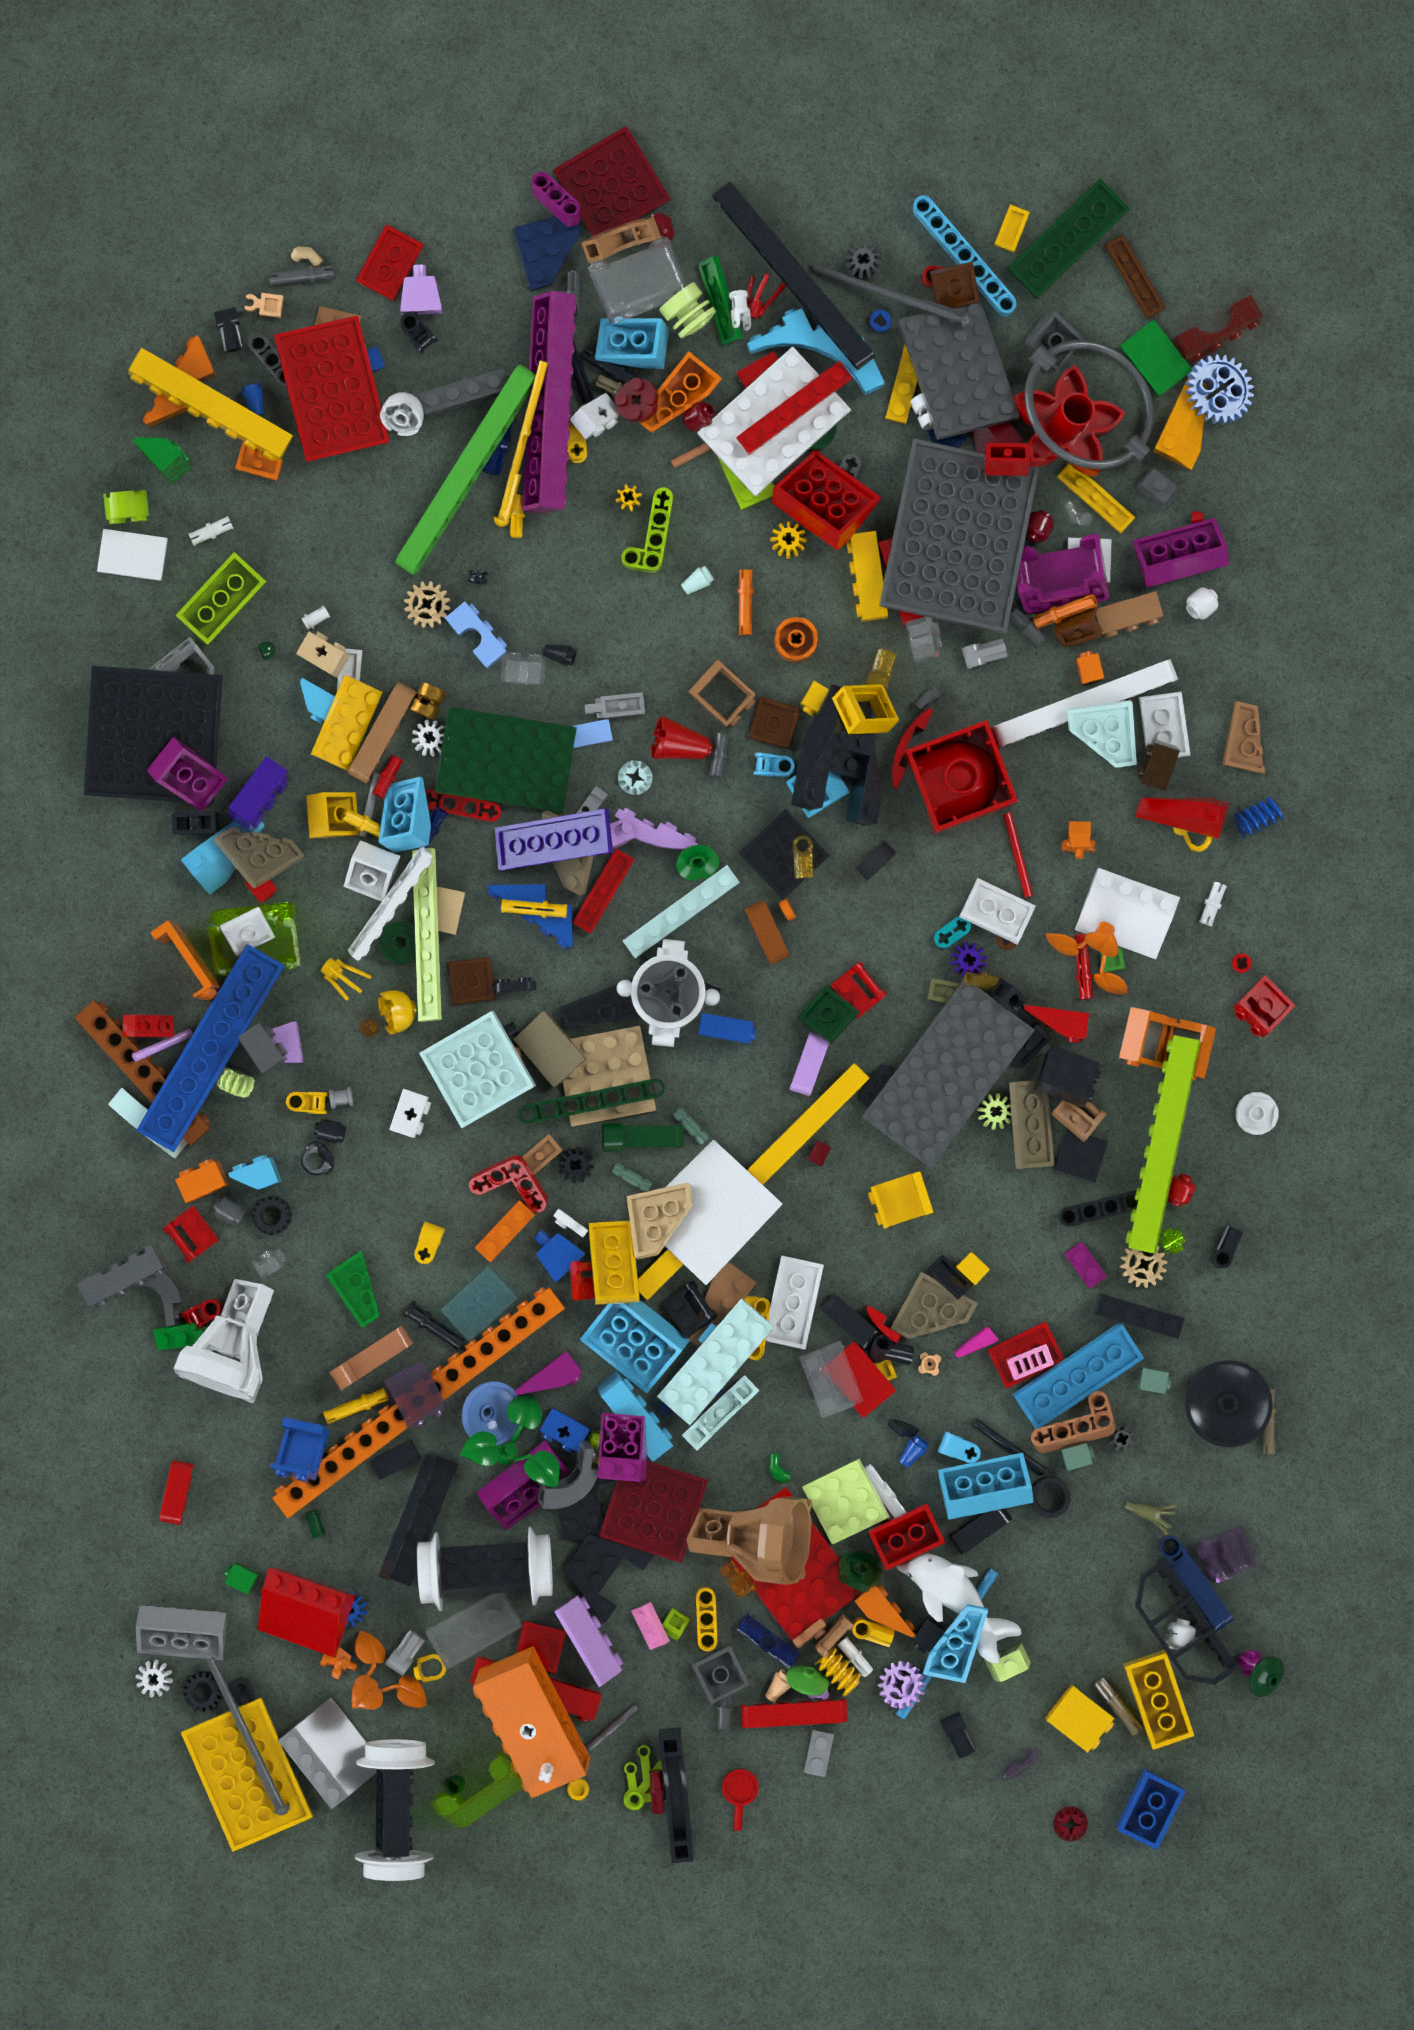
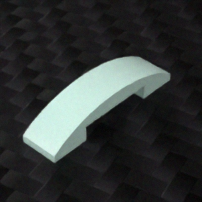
M123 1088L119 1090L108 1104L136 1129L148 1111L146 1107ZM183 1138L175 1152H172L151 1140L174 1159L188 1144Z
M744 1375L702 1414L682 1436L697 1451L759 1390Z

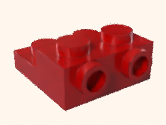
M1264 975L1232 1008L1235 1010V1016L1239 1020L1246 1021L1251 1026L1250 1031L1255 1036L1264 1038L1296 1005Z

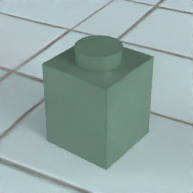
M1141 1367L1138 1389L1165 1394L1166 1390L1170 1389L1172 1377H1168L1169 1373L1166 1371Z
M1086 1442L1060 1449L1067 1471L1093 1464L1091 1459L1095 1458L1092 1446H1087Z

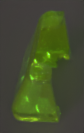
M291 902L212 911L209 915L208 932L215 974L229 975L239 956L235 955L220 925L257 907L262 911L275 938L255 947V949L276 961H280L286 969H294L297 966H301L296 905Z
M503 1749L496 1753L497 1758L491 1762L489 1772L495 1781L465 1802L459 1793L449 1795L442 1790L435 1795L431 1805L437 1814L454 1827L464 1829L523 1788L521 1784L522 1779L519 1773L516 1774L514 1772L510 1756L506 1755Z

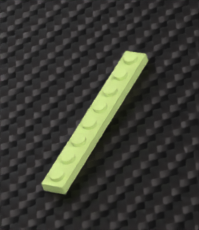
M427 848L433 855L431 864L427 869H423L417 884L413 887L418 1021L421 1022L442 1020L436 855L433 848ZM412 850V858L418 850Z

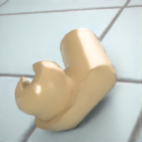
M298 246L291 253V258L295 262L308 259L315 267H319L324 262L311 247Z

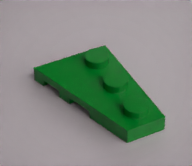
M361 1250L327 1273L326 1276L361 1328L380 1317V1312Z

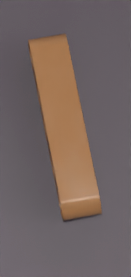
M401 682L395 685L348 771L349 775L368 784L372 772H375L379 765L381 755L385 754L391 743V737L396 734L401 725L402 717L406 716L411 707L410 703L413 697L417 696V691Z

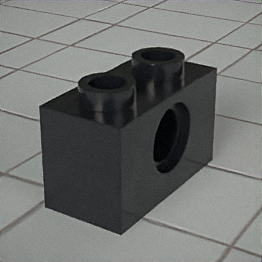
M218 812L172 813L173 835L218 833Z

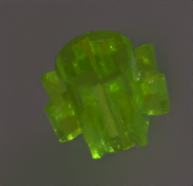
M1169 1227L1161 1232L1163 1238L1159 1239L1167 1253L1173 1251L1174 1254H1177L1184 1249L1182 1244L1186 1240L1178 1228L1173 1231Z

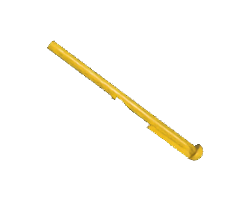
M539 361L499 515L494 516V522L499 527H505L510 522L509 515L512 512L521 475L518 473L527 438L531 434V425L548 362Z

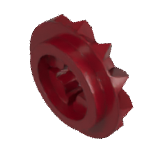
M1068 1806L1057 1812L1054 1817L1053 1826L1056 1834L1061 1839L1071 1842L1080 1840L1086 1834L1088 1820L1081 1809ZM1070 1815H1072L1075 1823L1080 1824L1073 1826L1071 1833L1068 1826L1063 1825L1069 1822Z

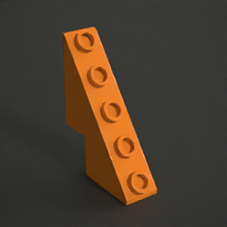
M198 335L192 336L187 342L186 348L188 349L184 356H179L175 366L202 382L216 376L200 337ZM163 394L157 395L153 402L155 406L152 411H148L145 414L143 422L149 428L182 414L188 409L181 404L179 407L168 401L169 398Z

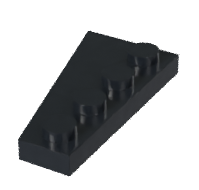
M617 985L559 1007L566 1027L641 1018L633 1005L631 995L628 997L619 995Z

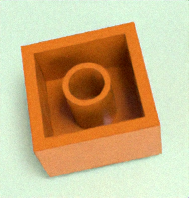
M209 1159L198 1164L199 1169L189 1168L179 1173L180 1177L175 1180L185 1203L193 1202L230 1185L220 1161Z

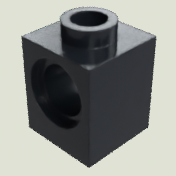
M1002 978L989 993L991 998L1014 1015L1017 1014L1028 999L1016 987Z
M926 1617L916 1631V1636L912 1638V1641L915 1642L913 1646L923 1653L925 1650L931 1652L945 1630Z

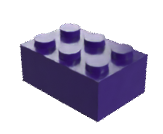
M266 756L229 806V818L249 832H251L253 827L257 829L264 819L262 817L266 810L269 812L275 805L277 794H283L288 787V771Z

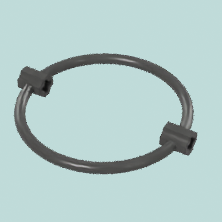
M1087 340L1067 341L1048 350L1041 345L1032 354L1029 360L1034 365L1029 372L1025 385L1026 411L1034 431L1053 453L1067 462L1080 467L1107 469L1124 464L1131 459L1138 464L1151 450L1146 443L1154 423L1153 399L1144 377L1129 359L1109 346ZM1072 349L1098 351L1115 359L1133 376L1144 399L1146 416L1140 438L1135 435L1122 448L1126 453L1108 460L1084 459L1061 448L1045 432L1035 411L1033 391L1039 371L1043 374L1046 373L1057 361L1054 357L1056 354Z

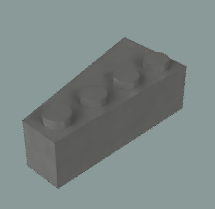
M155 1243L147 1246L144 1250L130 1255L127 1259L113 1264L108 1269L102 1270L81 1281L77 1285L88 1307L95 1305L98 1308L108 1303V1297L114 1295L115 1298H118L127 1293L126 1288L131 1285L137 1288L146 1283L145 1278L151 1275L156 1278L164 1274V1268L169 1265L159 1245Z

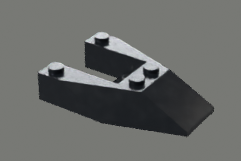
M831 685L802 741L791 805L806 810L823 808L828 774L830 772L853 779L846 821L861 826L874 825L878 823L881 806L874 734H848L832 699L842 687ZM858 702L865 719H872L870 702Z

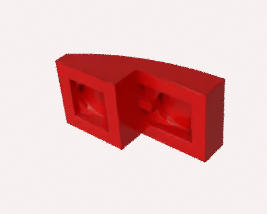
M867 1305L866 1310L875 1325L887 1337L897 1343L901 1335L883 1325L887 1316Z

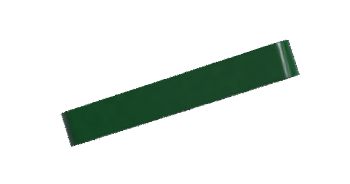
M654 1078L522 1106L519 1109L518 1117L525 1124H533L655 1099L664 1094L665 1085L660 1079ZM658 1082L661 1084L662 1090L659 1094L654 1095L650 1092L649 1087L651 1083ZM633 1086L638 1087L641 1091L640 1096L636 1099H632L628 1095L629 1089ZM610 1091L618 1092L619 1100L616 1103H610L607 1100V1094ZM590 1095H595L598 1099V1104L593 1108L588 1107L586 1104V1098ZM569 1099L574 1100L577 1104L573 1112H568L565 1109V1102ZM546 1104H553L556 1111L554 1115L546 1116L544 1114L543 1108ZM526 1108H531L534 1111V1117L530 1121L525 1120L522 1116V1112Z

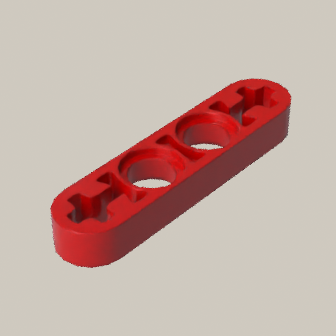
M431 789L425 790L426 796L428 793H431V797L434 799H438V795H442L440 808H436L437 803L430 802L428 805L429 810L488 822H495L501 817V808L494 802L437 793ZM446 798H453L456 805L453 809L448 810L444 807L443 802ZM468 802L476 804L477 810L475 813L468 814L465 812L464 807ZM480 803L485 804L483 809L489 810L491 806H494L498 814L493 815V818H489L488 813L482 812V817L478 816Z

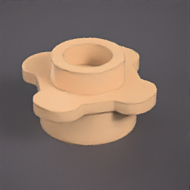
M926 1352L920 1355L921 1365L918 1367V1371L922 1374L927 1372L933 1376L939 1373L938 1366L939 1362H941V1357L938 1354L932 1356Z

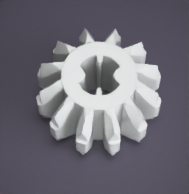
M425 720V728L419 723L417 726L421 731L413 730L412 733L415 736H419V738L412 739V743H420L415 747L416 751L424 747L422 751L423 756H426L428 750H430L431 756L434 757V749L441 753L439 745L443 743L441 739H443L444 733H440L444 731L445 727L442 725L436 729L438 726L437 721H434L432 727H430L429 720ZM429 733H433L435 741H431V744H428L424 738L426 734L429 736Z
M155 1660L153 1666L150 1661H147L146 1668L144 1666L139 1667V1671L142 1674H137L136 1679L142 1680L137 1683V1687L143 1685L145 1687L142 1690V1694L150 1690V1697H154L156 1690L157 1694L162 1696L163 1690L168 1691L170 1689L166 1683H172L173 1679L166 1676L170 1675L172 1670H167L166 1672L163 1670L167 1666L166 1663L158 1667L159 1660ZM157 1674V1681L151 1683V1676L149 1675Z

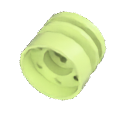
M694 282L679 291L659 309L667 321L675 317L678 318V321L673 326L674 330L679 329L681 326L685 327L678 334L681 339L696 333L717 312L714 307L706 312L703 310L709 305L710 302L708 300L698 304L697 300L703 293Z

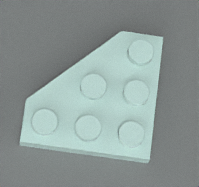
M1131 700L1067 708L1068 729L1114 767L1137 765L1133 705Z

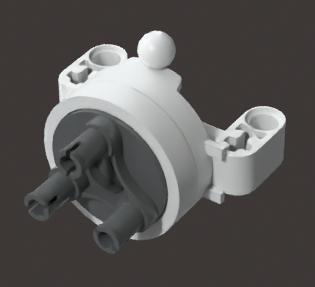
M663 939L662 948H658L657 956L646 961L638 969L633 981L622 980L617 985L618 994L623 997L631 995L637 1013L645 1022L650 1024L649 1034L653 1035L652 1045L674 1047L675 1037H679L680 1027L687 1025L696 1018L704 1002L709 1006H714L720 1001V994L717 990L708 989L705 991V984L701 973L694 964L687 960L688 951L684 950L685 941Z

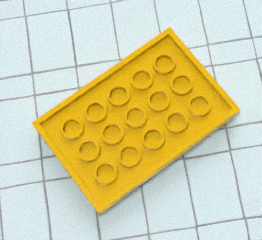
M262 1697L238 1708L284 1804L289 1803V1811L285 1815H277L273 1811L275 1808L254 1767L253 1757L240 1730L237 1729L230 1711L181 1731L232 1852L313 1817L287 1754L278 1741L279 1736Z

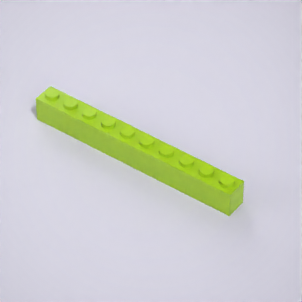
M1173 1035V1040L1169 1039L1167 1052H1170L1168 1061H1164L1162 1068L1165 1078L1164 1082L1160 1081L1158 1087V1094L1161 1097L1159 1103H1155L1153 1115L1156 1116L1155 1125L1151 1124L1149 1129V1137H1152L1150 1146H1146L1144 1153L1147 1163L1146 1167L1142 1166L1139 1179L1143 1181L1141 1188H1137L1135 1200L1138 1201L1137 1210L1133 1209L1130 1221L1134 1222L1132 1231L1128 1230L1126 1243H1129L1128 1248L1156 1254L1201 1044L1200 1040Z

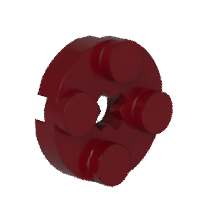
M637 377L625 383L616 394L615 403L617 410L630 422L647 421L658 409L659 394L650 382ZM642 396L640 398L641 403L633 405L634 399Z

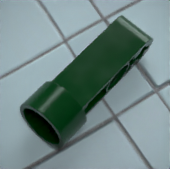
M603 1122L602 1150L603 1152H622V1148L684 1147V1125L622 1126V1122Z

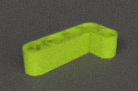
M659 488L654 493L645 549L629 547L623 551L622 563L626 568L655 573L661 569L673 504V494L668 488ZM666 494V498L669 500H665L664 509H655V507L660 508L661 502L658 497ZM663 515L666 521L664 524L658 525L654 522V517ZM653 536H659L662 538V543L654 546L650 543V539ZM633 553L637 556V561L630 564L626 562L625 557ZM655 557L659 563L655 567H650L646 563L647 559Z

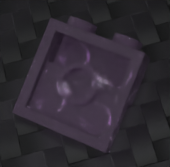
M1242 1526L1234 1527L1221 1534H1215L1199 1541L1198 1554L1202 1559H1205L1207 1564L1205 1572L1207 1577L1213 1580V1583L1223 1582L1257 1567Z

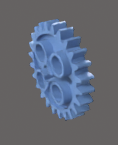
M1218 354L1212 358L1209 355L1204 360L1201 359L1197 362L1198 365L1191 368L1193 372L1187 375L1191 379L1185 383V385L1190 387L1185 393L1191 394L1187 401L1194 402L1192 410L1199 409L1197 416L1205 414L1204 421L1212 418L1213 424L1217 423L1218 420L1221 425L1227 421L1232 423L1235 419L1237 420L1242 417L1241 414L1248 411L1246 407L1252 404L1248 400L1254 396V394L1249 392L1254 386L1248 385V381L1252 378L1245 377L1247 369L1240 370L1242 363L1234 365L1235 358L1227 361L1226 355L1221 357V359ZM1218 371L1223 373L1224 379L1219 376ZM1230 379L1234 380L1232 384L1227 386L1225 389L1217 393L1209 400L1205 399L1207 395L1212 393L1214 390L1222 386ZM1202 382L1208 386V390L1203 387ZM1231 389L1237 392V397L1231 393ZM1215 400L1220 403L1221 408L1216 406Z

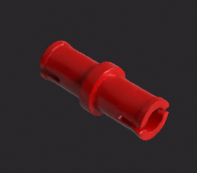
M391 755L384 771H381L379 774L380 778L372 791L373 795L380 799L385 798L391 783L396 781L395 776L403 763L402 759Z

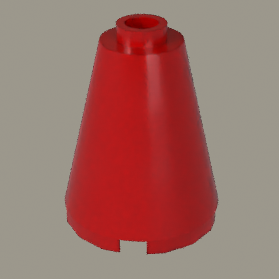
M661 716L662 718L658 719L653 734L655 736L654 745L651 744V758L705 759L706 755H710L712 743H709V738L667 717Z

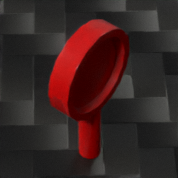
M742 1768L730 1771L724 1777L722 1783L724 1797L728 1802L735 1805L733 1830L742 1831L743 1806L753 1802L759 1790L755 1775L749 1770Z

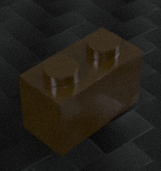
M1152 739L1151 744H1147L1144 756H1146L1145 762L1139 766L1137 772L1141 784L1166 791L1180 752L1179 748L1175 745Z

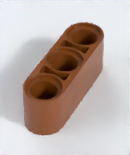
M761 900L744 908L761 947L768 958L769 964L772 965L789 957V952L765 901Z

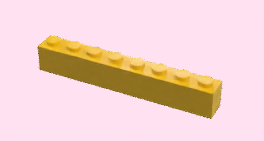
M143 348L140 349L128 369V374L131 376L130 379L140 385L142 383L148 385L150 391L159 396L161 394L169 398L168 401L178 407L181 404L188 409L187 412L197 418L199 416L205 418L206 423L216 429L218 427L224 429L227 436L243 440L246 447L262 451V455L271 461H280L292 441L293 435Z

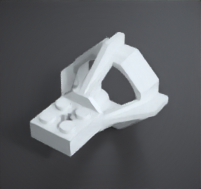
M234 1279L221 1315L214 1318V1321L192 1347L186 1346L180 1352L174 1367L175 1373L179 1377L201 1386L254 1403L263 1380L256 1345L257 1336L274 1290L263 1284ZM213 1350L218 1351V1353H220V1354H222V1355H219V1354L214 1353V1352H212V1351H213ZM236 1357L240 1359V1362L233 1360L231 1358Z

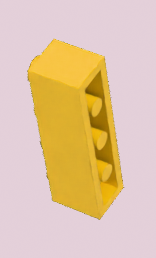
M876 531L854 534L846 542L848 554L852 553L853 562H849L851 575L855 574L856 583H852L854 596H858L859 604L855 605L857 617H861L862 622L888 618L887 608L879 607L883 588V576Z

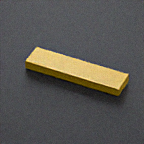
M1069 463L1057 476L1060 481L1120 534L1135 519V516L1090 476L1074 469Z

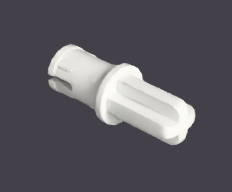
M847 1636L837 1644L849 1659L848 1662H851L863 1677H866L873 1671V1668L861 1655L862 1651H858Z

